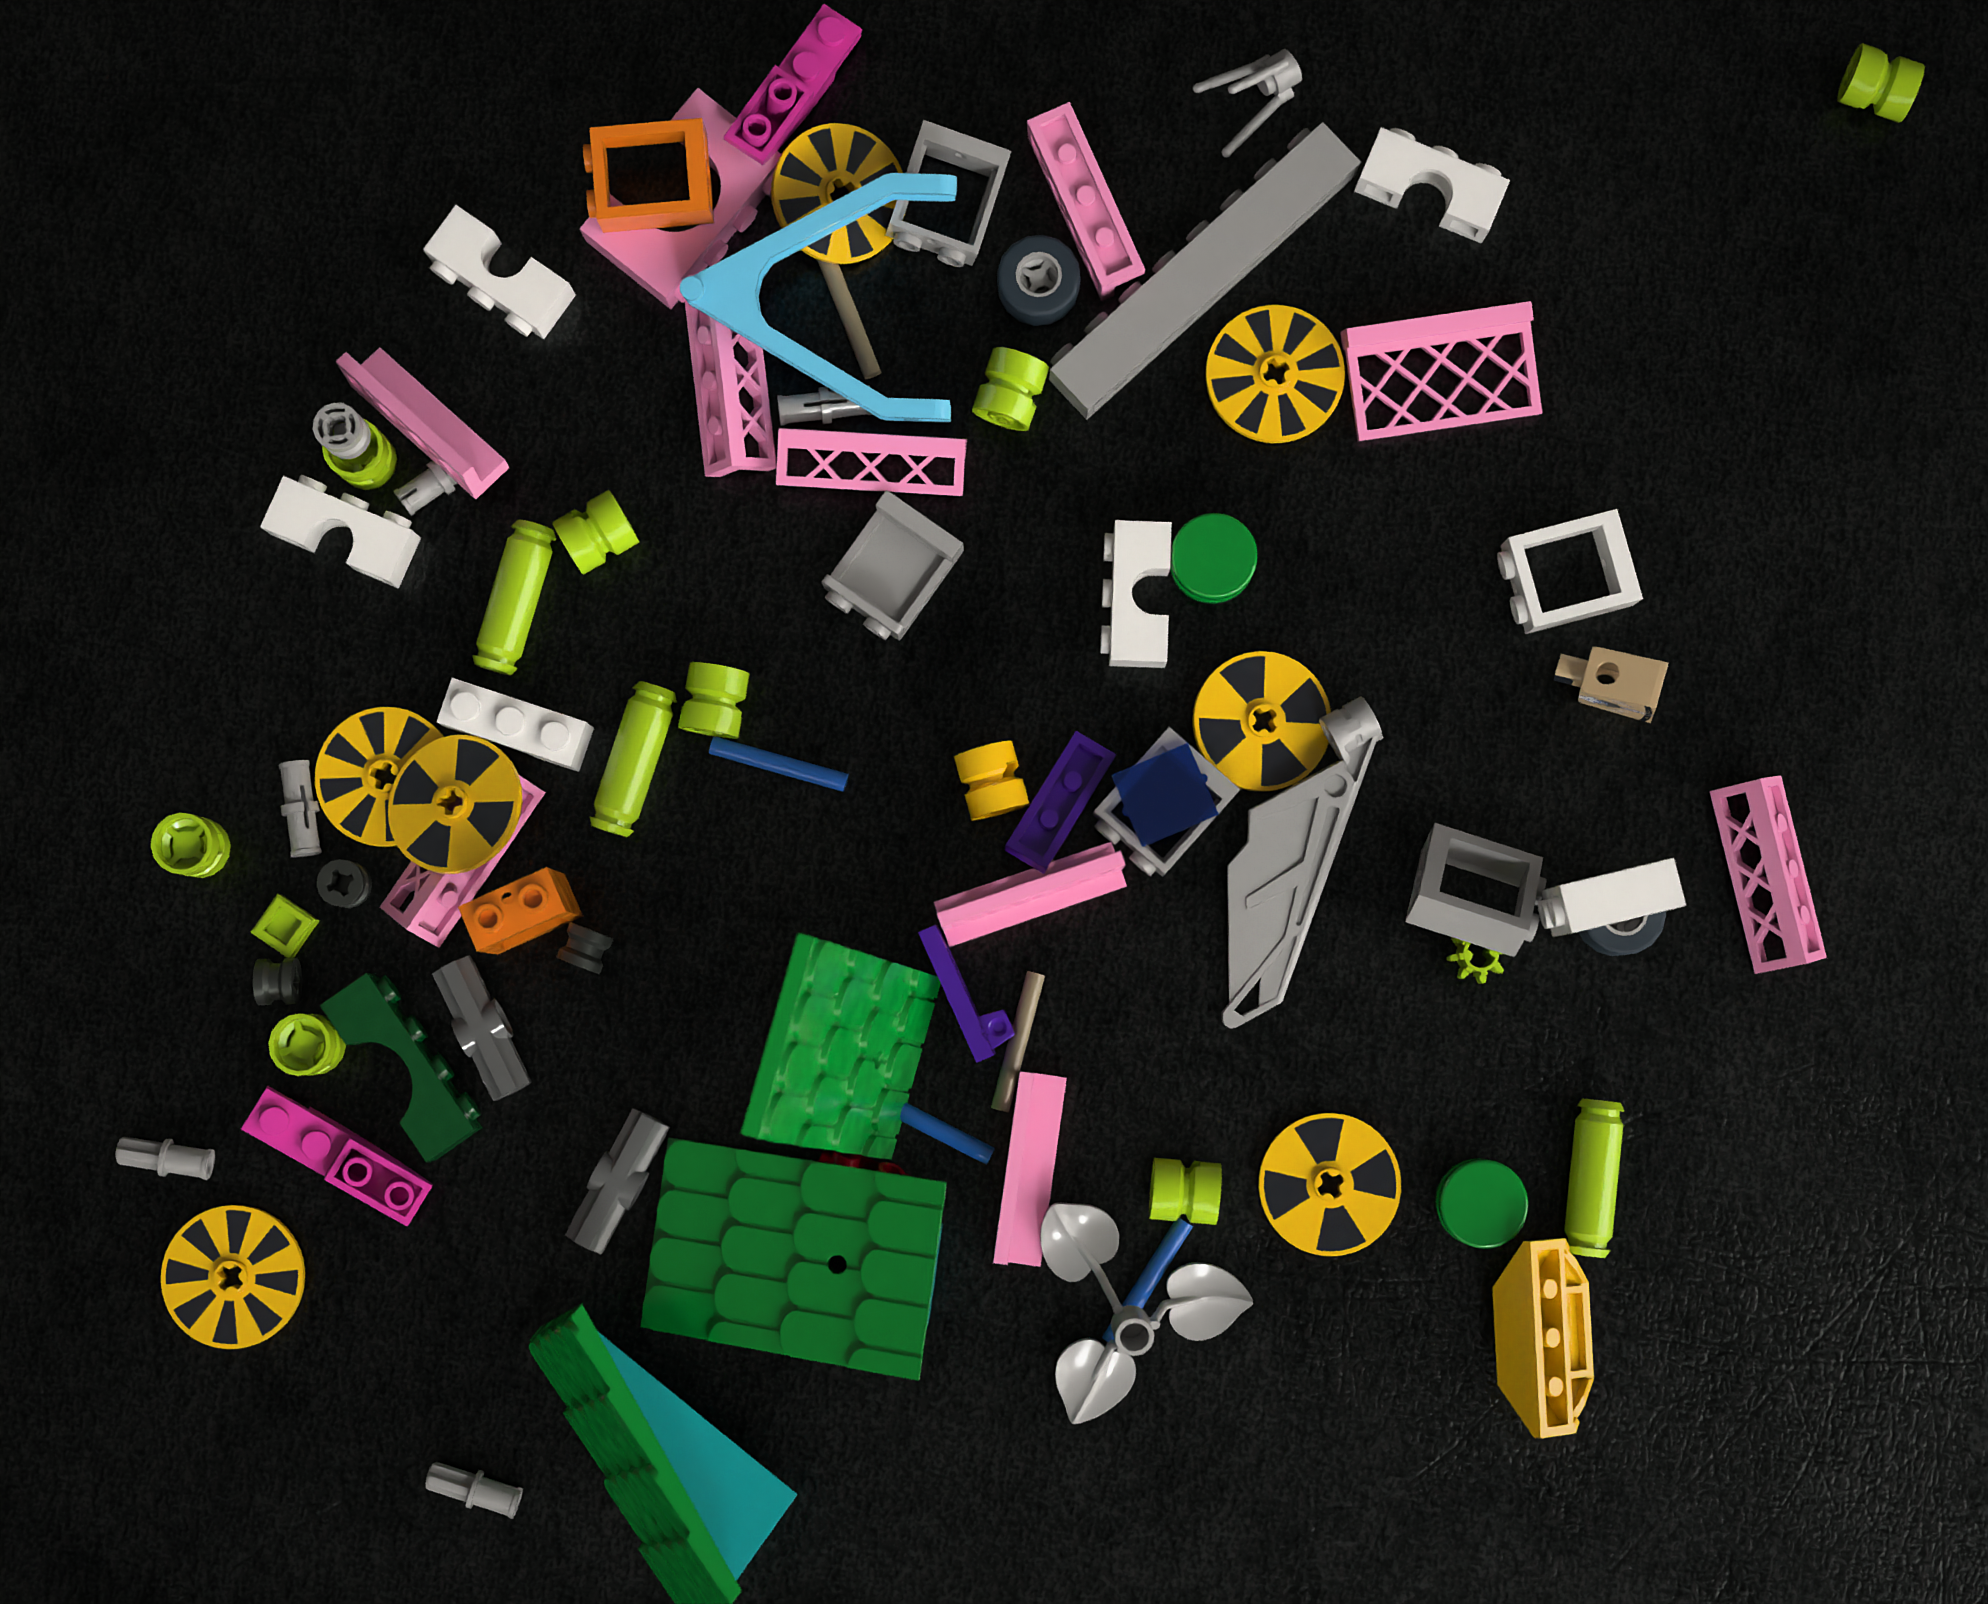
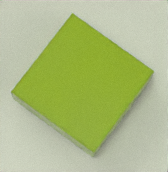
M277 894L251 933L285 957L294 958L320 920L282 894Z

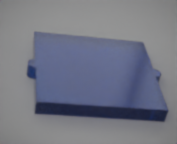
M1188 743L1111 775L1124 805L1122 814L1126 817L1129 816L1142 847L1219 815L1205 784L1208 781V776L1201 774Z

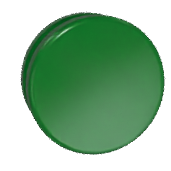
M1221 513L1199 515L1189 520L1175 536L1170 555L1172 578L1184 594L1196 601L1209 604L1228 601L1246 588L1255 572L1258 558L1255 540L1247 527L1234 517Z
M1472 1158L1457 1163L1444 1174L1436 1190L1435 1208L1441 1225L1453 1238L1475 1248H1494L1513 1239L1523 1227L1528 1213V1196L1521 1179L1509 1167L1489 1159Z

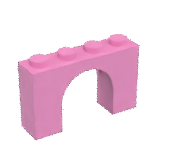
M699 88L694 91L671 120L703 119L707 131L710 167L717 173L721 181L720 197L713 211L714 223L701 224L680 232H668L655 228L603 233L597 219H590L589 217L580 227V231L587 243L670 309L673 308L678 300L681 303L686 301L680 292L682 280L703 271L708 265L712 266L720 262L728 250V245L726 244L737 230L743 232L753 222L758 212L755 208L766 195L771 197L773 172L781 156V153L777 151L764 165H761L723 140L724 135L736 118ZM610 194L611 207L624 206Z

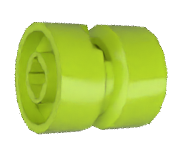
M1862 43L1856 49L1845 71L1837 100L1840 103L1863 109L1873 103L1875 115L1898 123L1902 122L1918 93L1925 66L1901 56L1888 63V56L1881 49Z
M993 348L985 370V375L990 382L980 385L972 412L988 422L1017 431L1029 430L1037 407L1031 398L1033 395L1041 394L1049 372V366L1038 358L1014 349Z
M365 420L369 426L371 438L366 451L360 456L352 459H341L330 453L324 446H322L324 459L335 473L355 488L370 490L379 488L390 480L396 469L397 456L390 440L376 426Z
M610 490L588 501L586 512L581 513L574 509L552 522L561 541L583 575L605 563L607 552L610 551L619 555L640 543Z
M691 662L685 688L693 695V699L686 701L684 706H682L678 727L693 733L738 739L742 712L735 704L745 700L750 674L732 667Z
M177 813L167 816L157 825L152 834L151 849L154 859L162 868L171 873L198 878L208 877L224 867L230 854V841L228 834L222 826L211 819L194 814Z
M301 1013L287 1016L279 1021L272 1030L268 1043L270 1056L275 1065L285 1073L296 1076L318 1075L329 1072L342 1060L346 1048L345 1042L328 1017L319 1014Z
M1154 1157L1150 1184L1149 1219L1176 1221L1181 1214H1186L1190 1223L1216 1225L1221 1196V1163L1194 1161L1189 1168H1185L1181 1160Z

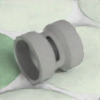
M344 403L325 405L317 412L313 420L315 438L330 453L341 459H352L360 456L366 451L370 443L371 432L368 424L352 407Z

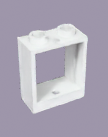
M1617 509L1509 537L1501 545L1502 552L1497 554L1501 575L1505 580L1510 579L1515 595L1510 598L1512 615L1517 624L1523 623L1525 634L1627 608L1643 599ZM1592 531L1610 595L1542 613L1524 549Z
M1674 858L1542 890L1543 900L1538 901V911L1542 925L1545 929L1551 928L1553 937L1686 906Z

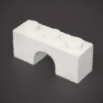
M1381 127L1355 192L1397 209L1405 190L1416 183L1432 184L1442 192L1446 202L1445 213L1439 226L1482 243L1490 230L1510 180L1501 177V172L1490 165L1483 163L1472 165L1458 159V155L1446 147L1433 146V148L1416 142L1415 137L1407 131L1392 128L1389 131Z
M455 205L423 249L433 262L430 269L451 285L458 279L471 288L467 295L485 309L490 311L495 305L507 313L505 321L521 334L528 336L533 331L544 339L576 296L572 287L567 281L532 257L523 269L514 276L501 278L490 274L489 265L491 258L502 243L492 229Z
M304 475L300 476L298 482L285 476L282 477L260 526L262 529L277 538L315 553L320 539L328 530L341 526L348 527L352 531L354 542L346 564L372 578L396 588L400 587L421 539L414 531L409 529L412 523L410 520L390 511H385L383 518L367 511L369 507L367 502L347 493H343L339 500L325 494L326 485Z
M1115 520L1113 533H1105L1104 561H1112V579H1103L1102 607H1111L1110 626H1101L1100 652L1109 654V666L1165 668L1169 615H1153L1139 609L1133 600L1132 588L1137 581L1144 577L1168 576L1170 570L1172 522Z
M455 678L451 679L437 719V723L448 729L476 736L490 743L495 742L578 772L594 730L585 721Z

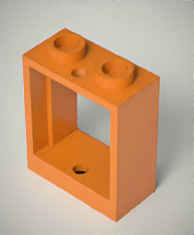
M702 118L589 128L591 144H583V157L586 173H593L594 189L587 190V207L590 219H597L603 233L714 223L708 138ZM685 142L690 200L611 207L606 148Z
M548 867L458 906L476 950L497 955L583 917L565 874ZM509 892L512 894L511 896L502 899L505 893Z

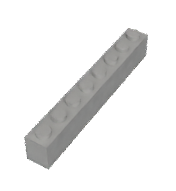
M1323 122L1312 132L1305 128L1297 134L1288 144L1287 148L1290 152L1278 163L1274 158L1265 163L1254 175L1253 178L1256 180V183L1245 193L1240 189L1232 193L1220 206V210L1223 212L1211 224L1207 220L1199 223L1186 237V240L1189 242L1188 245L1178 254H1175L1172 250L1166 253L1154 265L1152 270L1155 274L1143 285L1139 281L1133 283L1120 296L1118 301L1121 305L1109 316L1105 312L1099 314L1085 328L1084 332L1087 336L1075 347L1068 343L1053 356L1050 361L1053 367L1050 369L1049 380L1086 420L1355 177L1361 161Z

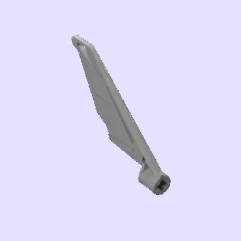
M1361 696L1343 705L1342 709H1336L1319 719L1324 735L1339 760L1248 810L1247 842L1227 865L1229 1003L1222 1010L1221 1019L1223 1024L1230 1029L1236 1028L1280 1004L1284 999L1374 746L1377 741L1383 739L1380 725L1372 709ZM1259 980L1258 1006L1242 1015L1234 1011Z

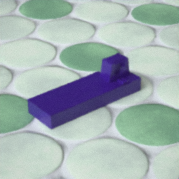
M1076 731L1006 843L1004 850L1044 874L1104 777L1116 754Z
M934 925L918 932L976 1063L995 1055L996 1051L994 1048L1015 1035L1005 1010L979 1016L939 925Z

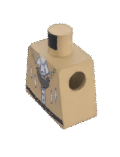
M1592 647L1589 660L1561 654L1554 681L1581 687L1578 698L1580 703L1651 723L1668 663L1605 648ZM1602 674L1609 675L1615 682L1609 685L1602 684L1596 677Z

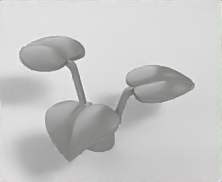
M1056 1202L1051 1205L1043 1217L1040 1241L1044 1259L1049 1268L1058 1277L1068 1282L1080 1281L1092 1269L1115 1313L1111 1320V1329L1115 1340H1110L1106 1347L1096 1339L1083 1338L1068 1345L1058 1357L1055 1368L1056 1384L1072 1424L1082 1423L1100 1416L1127 1395L1136 1376L1135 1362L1131 1356L1141 1355L1150 1349L1154 1341L1153 1330L1160 1327L1159 1321L1167 1309H1170V1324L1178 1334L1189 1340L1201 1341L1221 1334L1241 1313L1253 1305V1299L1248 1290L1231 1273L1213 1264L1193 1262L1182 1265L1170 1273L1166 1281V1287L1171 1299L1163 1300L1152 1317H1148L1146 1312L1138 1306L1128 1305L1123 1307L1099 1265L1112 1259L1119 1246V1232L1113 1219L1098 1207L1088 1204Z

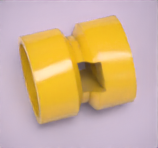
M1012 741L988 744L954 756L961 783L968 784L970 787L969 791L965 794L972 821L998 816L1029 805L1023 779L1014 776V771L1019 767Z

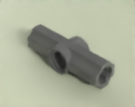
M466 956L455 960L432 973L454 1018L451 1020V1025L455 1036L466 1055L473 1058L493 1101L511 1095L531 1084L532 1081L511 1040V1037H513L511 1025L497 1000L491 998L472 957Z
M636 1108L631 1110L610 1152L606 1151L594 1169L586 1187L589 1191L578 1208L565 1236L588 1250L599 1254L604 1252L625 1210L629 1211L638 1198L649 1175L646 1171L657 1154L670 1126Z

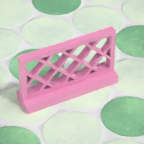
M1531 301L1347 328L1341 331L1342 350H1345L1357 441L1542 414L1530 321L1534 320ZM1519 333L1522 353L1514 364L1510 366L1491 350L1502 335ZM1493 337L1486 347L1476 340ZM1467 341L1481 352L1467 373L1445 358L1456 342ZM1447 344L1441 353L1431 347ZM1421 348L1436 359L1421 380L1400 365L1410 349ZM1401 351L1395 360H1393L1385 354L1388 352ZM1375 354L1390 366L1375 387L1360 376L1357 357ZM1486 357L1507 372L1492 393L1471 378ZM1522 363L1524 364L1525 376L1517 371ZM1440 364L1461 378V381L1447 399H1444L1426 385V382ZM1395 370L1416 385L1401 407L1380 392ZM1512 376L1527 387L1528 407L1512 409L1497 397ZM1466 383L1487 398L1479 411L1474 415H1465L1451 404ZM1362 387L1370 392L1364 402ZM1420 390L1442 405L1431 421L1420 422L1406 411ZM1376 396L1396 413L1385 428L1367 430L1365 410ZM1492 403L1502 409L1501 411L1485 413ZM1446 410L1456 416L1454 418L1440 419ZM1401 416L1411 423L1394 426Z
M1112 842L1053 861L1044 874L1032 868L935 901L934 904L949 947L1124 888L1127 885L1121 870L1125 866L1121 851L1115 853Z

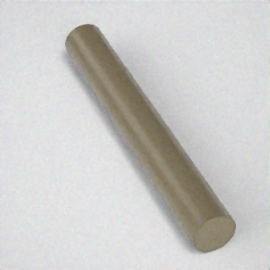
M818 260L864 379L878 376L881 374L880 367L839 264Z
M1030 971L1026 973L1012 1025L1015 1035L1008 1040L991 1104L993 1109L1009 1113L1043 986L1044 975Z

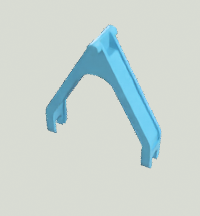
M912 173L885 174L709 268L684 278L680 283V292L690 306L698 309L879 419L886 421L951 422L950 400L887 398L768 326L761 314L759 293L762 280L773 264L893 200L955 201L957 192L956 176Z

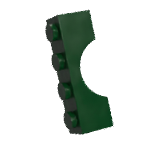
M366 973L325 1001L320 1007L346 1045L375 1042L389 1047L403 1059L412 1079V1098L400 1124L426 1162L435 1161L482 1128L476 1119L481 1115V1112L473 1099L466 1092L460 1095L449 1080L454 1077V1073L443 1056L439 1053L433 1056L423 1042L428 1035L418 1019L412 1014L406 1017L397 1004V1001L401 999V995L387 976H383L380 979L378 974Z

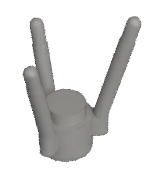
M1283 49L1271 57L1267 54L1253 63L1211 77L1193 86L1194 92L1199 93L1242 78L1228 87L1229 93L1235 94L1257 84L1264 95L1274 94L1271 101L1222 150L1224 157L1230 156L1281 104L1294 97L1291 87L1302 81V73L1297 61L1288 50Z

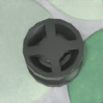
M341 859L330 861L318 874V893L324 901L331 905L345 908L356 907L366 901L371 893L372 881L370 874L365 867L358 863ZM338 874H339L340 880L338 881V885L335 886V887H333V886L336 885V883H337V880H338V878H339V877H338Z
M570 922L567 929L569 939L566 946L559 949L556 958L600 974L603 967L601 961L604 950L611 947L613 938Z
M285 958L282 963H273L270 959L256 960L253 970V991L258 1005H270L274 1000H283L286 1004H298L302 995V970L298 958Z

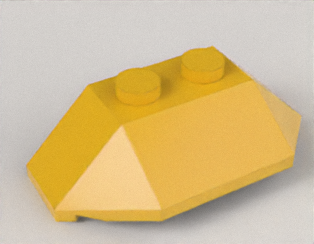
M1565 1238L1523 1241L1492 1288L1497 1385L1534 1438H1547L1576 1433L1579 1425L1578 1416L1586 1404L1594 1379L1589 1282L1578 1261L1569 1251L1570 1246Z

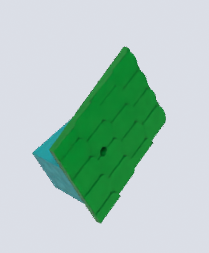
M798 933L741 1134L772 1142L891 1160L897 1142L895 1136L899 1134L902 1124L900 1120L901 1110L909 1099L910 1094L908 1090L912 1088L923 1049L920 1047L925 1042L935 1006L933 1001L934 998H937L940 988L939 978L866 953Z
M669 1137L640 1327L705 1339L716 1343L784 1354L795 1358L846 1366L847 1368L919 1380L926 1330L933 1298L947 1182ZM834 1255L844 1257L847 1262L846 1269L843 1271L834 1269L830 1264L831 1257Z
M582 1304L540 1326L530 1339L529 1350L567 1408L563 1412L564 1416L606 1476L604 1480L606 1490L642 1543L638 1550L675 1604H732L741 1592L736 1580L797 1494L596 1330Z

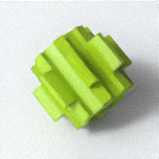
M1454 937L1451 938L1458 948L1456 954L1449 955L1446 958L1447 961H1457L1460 965L1457 975L1459 979H1463L1473 972V977L1475 976L1478 984L1486 983L1487 970L1495 973H1502L1504 971L1500 965L1501 963L1497 962L1499 955L1503 953L1484 948L1482 955L1487 960L1482 967L1478 968L1470 962L1473 954L1468 948L1471 943Z

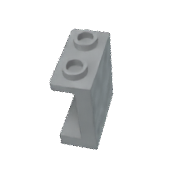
M886 490L876 504L877 511L832 574H827L824 577L822 584L824 589L829 591L825 598L838 609L847 614L851 608L855 609L867 618L863 625L884 640L889 635H892L900 641L961 556L964 549L961 541Z

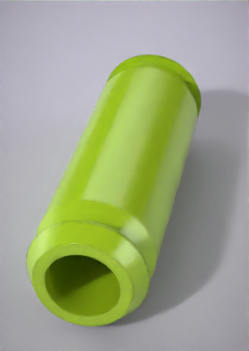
M517 520L511 526L515 531L507 538L476 644L479 652L477 656L472 655L476 666L505 675H512L518 669L514 667V664L522 657L552 556L550 542L551 540L556 541L554 530L526 520Z
M639 681L632 687L636 690V693L627 702L594 802L596 814L595 817H590L591 826L624 837H628L634 832L630 829L631 825L639 819L673 716L671 704L672 702L677 703L676 695L673 691Z
M1582 1098L1577 1105L1581 1107V1113L1575 1119L1564 1231L1568 1237L1571 1254L1605 1258L1611 1251L1606 1249V1246L1613 1235L1623 1135V1123L1619 1116L1620 1111H1625L1621 1103Z

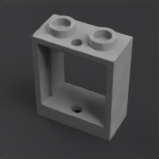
M923 120L906 173L918 174L925 154L989 177L968 244L904 222L903 218L909 202L905 200L896 201L885 236L894 238L893 243L905 250L918 252L922 248L937 253V258L948 265L963 267L965 263L972 266L978 255L1011 151Z
M1169 727L1095 809L1093 816L1099 821L1094 827L1114 845L1121 840L1132 849L1134 853L1129 858L1147 875L1151 876L1156 871L1163 877L1240 789ZM1162 754L1167 756L1215 799L1164 858L1158 855L1111 813Z
M1434 823L1420 853L1405 922L1515 957L1524 940L1528 942L1533 940L1539 924L1540 915L1533 913L1534 905H1538V901H1541V891L1545 890L1546 878L1540 877L1543 857ZM1445 864L1519 887L1514 916L1439 892Z

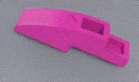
M824 4L779 67L776 65L773 67L728 129L723 140L761 165H764L795 132L834 81L836 71L861 38L863 29Z
M269 1086L266 1087L241 1128L243 1131L325 1176L324 1180L407 1227L433 1186L432 1183L356 1133L312 1107L308 1109Z

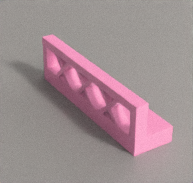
M1070 102L1027 120L1028 139L1102 302L1114 296L1116 286L1145 274V268Z
M685 301L705 476L721 477L737 470L770 471L777 468L763 348L698 309L693 308ZM737 341L748 354L749 364L745 369L734 358L733 346ZM742 387L753 397L754 409L750 414L742 407L739 401L738 392ZM748 432L758 442L760 458L746 457L744 437Z
M378 348L361 365L347 352L336 361L354 390L475 499L509 469L506 460L381 348Z
M779 428L776 485L870 491L887 490L889 492L963 496L967 439ZM788 448L807 449L820 465L806 477L787 476ZM816 450H832L834 452L824 460ZM842 451L854 452L867 466L853 480L841 479L829 465ZM862 452L882 454L871 463ZM888 454L901 455L913 468L900 482H888L875 468ZM909 455L928 457L917 466ZM935 457L955 458L954 486L933 484L921 469ZM824 468L832 478H817L815 476ZM871 471L879 481L861 479ZM918 474L926 484L907 482Z
M519 775L522 787V808L519 821L510 840L494 858L476 869L459 874L432 872L411 861L380 908L405 929L439 948L461 917L458 906L472 901L545 792ZM457 796L455 802H452L448 807V810L453 812L455 806L462 805L463 799ZM415 891L414 898L404 912L401 911L399 908L410 892Z
M1781 775L1710 791L1755 974L1807 964L1827 958ZM1746 793L1750 813L1744 824L1731 817L1727 797ZM1747 838L1760 848L1762 858L1755 870L1742 861L1740 849ZM1758 884L1771 892L1773 905L1767 916L1755 909L1751 896ZM1769 930L1782 938L1786 958L1767 961L1763 940Z
M1024 1071L1019 1073L993 1263L1008 1265V1262L1041 1267L1042 1248L1040 1231L1043 1217L1049 1208L1066 1077Z

